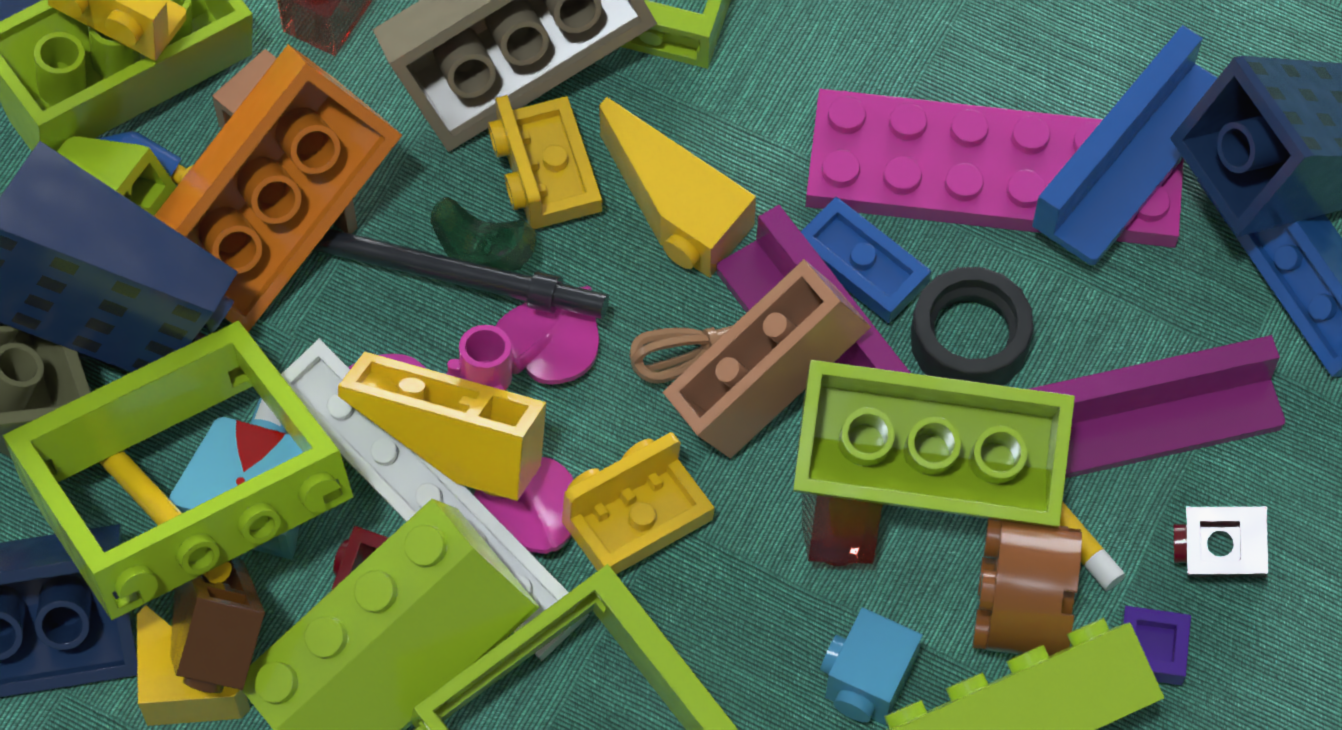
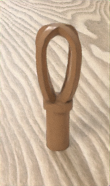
M732 326L716 330L714 327H710L702 331L692 328H664L641 333L633 340L630 348L632 369L640 378L650 383L659 384L675 380ZM685 345H701L690 352L671 359L644 365L643 362L645 356L658 350Z

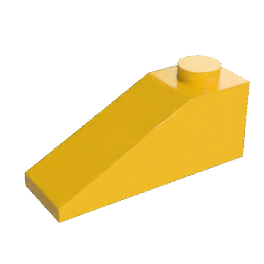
M606 97L599 105L600 137L658 242L663 246L668 257L676 264L685 269H692L694 267L710 278L716 272L718 262L728 257L754 227L756 196Z
M365 351L338 385V397L456 484L481 490L491 496L505 497L518 501L541 466L546 402Z

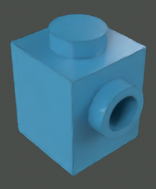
M862 607L847 638L836 634L825 654L820 671L828 674L825 698L833 701L834 707L840 713L853 720L869 722L870 719L886 725L887 722L884 716L892 713L918 659L923 634Z

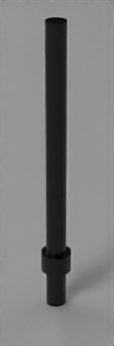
M329 229L313 249L314 251L524 300L527 301L528 308L552 314L558 308L603 319L609 305V294L563 284L561 276L536 271L533 276L334 229Z

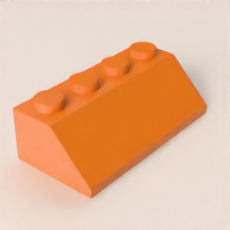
M287 44L154 217L238 271L225 293L227 297L234 301L225 318L231 323L239 320L246 331L249 332L399 141L402 134L334 77Z

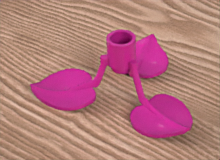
M590 286L580 287V288L592 290ZM526 302L506 313L497 322L496 326L479 325L466 331L459 342V359H450L448 361V371L446 374L501 390H506L509 387L512 374H519L524 369L532 379L543 384L552 385L573 381L590 370L598 355L599 334L596 318L558 308L554 314L528 308ZM395 353L379 355L426 368L415 358ZM542 457L540 468L518 501L505 497L491 496L481 490H475L474 496L529 552L547 554L551 551H557L571 538V533L562 523L564 493L574 479L568 470L554 459Z

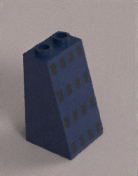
M1254 56L1234 57L1170 137L1177 150L1238 237L1342 210V63Z
M41 141L35 146L0 197V323L133 372L205 337L206 335L200 332L203 327L214 333L234 303L225 293L238 271Z

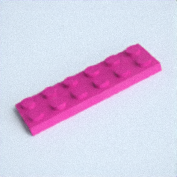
M819 88L805 207L824 209L837 196L857 213L1041 233L1032 227L1039 195L1103 119ZM1184 158L1116 241L1176 247L1180 227Z

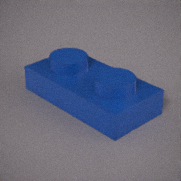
M837 196L801 231L843 287L887 323H890L930 282L931 270Z

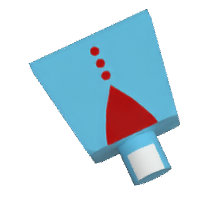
M259 398L250 424L227 417L217 418L213 422L171 492L169 499L184 513L303 452L263 399ZM300 525L253 548V550L292 560L296 550Z

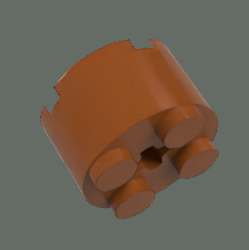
M988 519L984 546V556L986 557H982L977 594L979 596V607L976 611L972 648L1020 655L1044 645L1050 656L1070 647L1067 634L1072 632L1074 622L1072 611L1075 593L1078 591L1080 573L1081 529L1068 528V526L1055 528Z

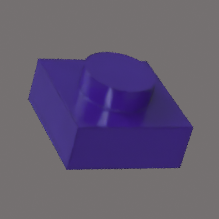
M1125 605L1121 625L1131 623L1157 682L1182 686L1186 678L1191 615Z

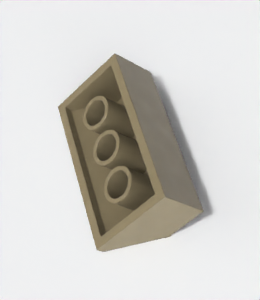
M419 0L372 30L390 66L446 150L450 152L487 129L488 122L497 120L495 98L508 95L512 110L519 109L652 28L657 22L644 0Z

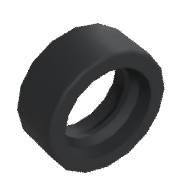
M958 267L938 275L921 291L913 312L910 330L912 353L922 372L927 376L1004 386L1022 369L1029 351L1034 331L1032 308L1022 289L1005 275L983 267ZM956 303H978L992 308L1005 319L1008 325L1009 338L1005 348L1000 353L988 358L967 359L951 353L935 337L934 324L939 312Z

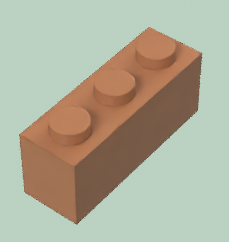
M803 259L663 391V394L697 436L731 459L805 390L811 360L834 363L871 326L831 281Z

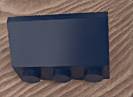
M120 524L89 529L104 553L124 543ZM55 534L0 542V697L137 676V631L134 610L111 620ZM116 592L112 593L115 599L119 598Z

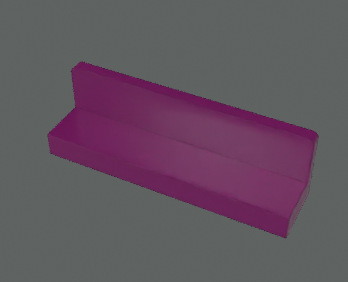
M780 205L775 206L758 217L756 240L718 262L717 275L747 313L805 259L839 289L871 326L834 363L910 373Z
M1272 335L1029 388L1030 390L1075 396L1065 479L1282 430L1285 424V417L1271 381L1280 358Z

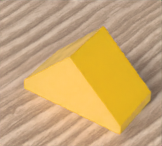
M145 605L137 613L138 705L147 726L242 719L251 709L247 697L242 690L224 686L221 693L203 692L184 684V677L176 676L170 657L172 626Z

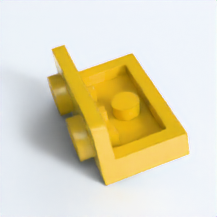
M48 0V5L154 61L158 59L187 19L186 9L171 0Z
M508 95L495 98L497 120L487 123L492 147L497 158L504 156L508 158L512 172L504 174L509 200L514 211L524 208L530 229L534 230L602 212V198L568 96L512 110Z
M673 432L655 441L653 439H644L636 443L623 455L621 460L601 471L594 468L577 476L565 491L562 523L597 571L608 564L615 574H618L713 520L715 507L679 461L681 442Z

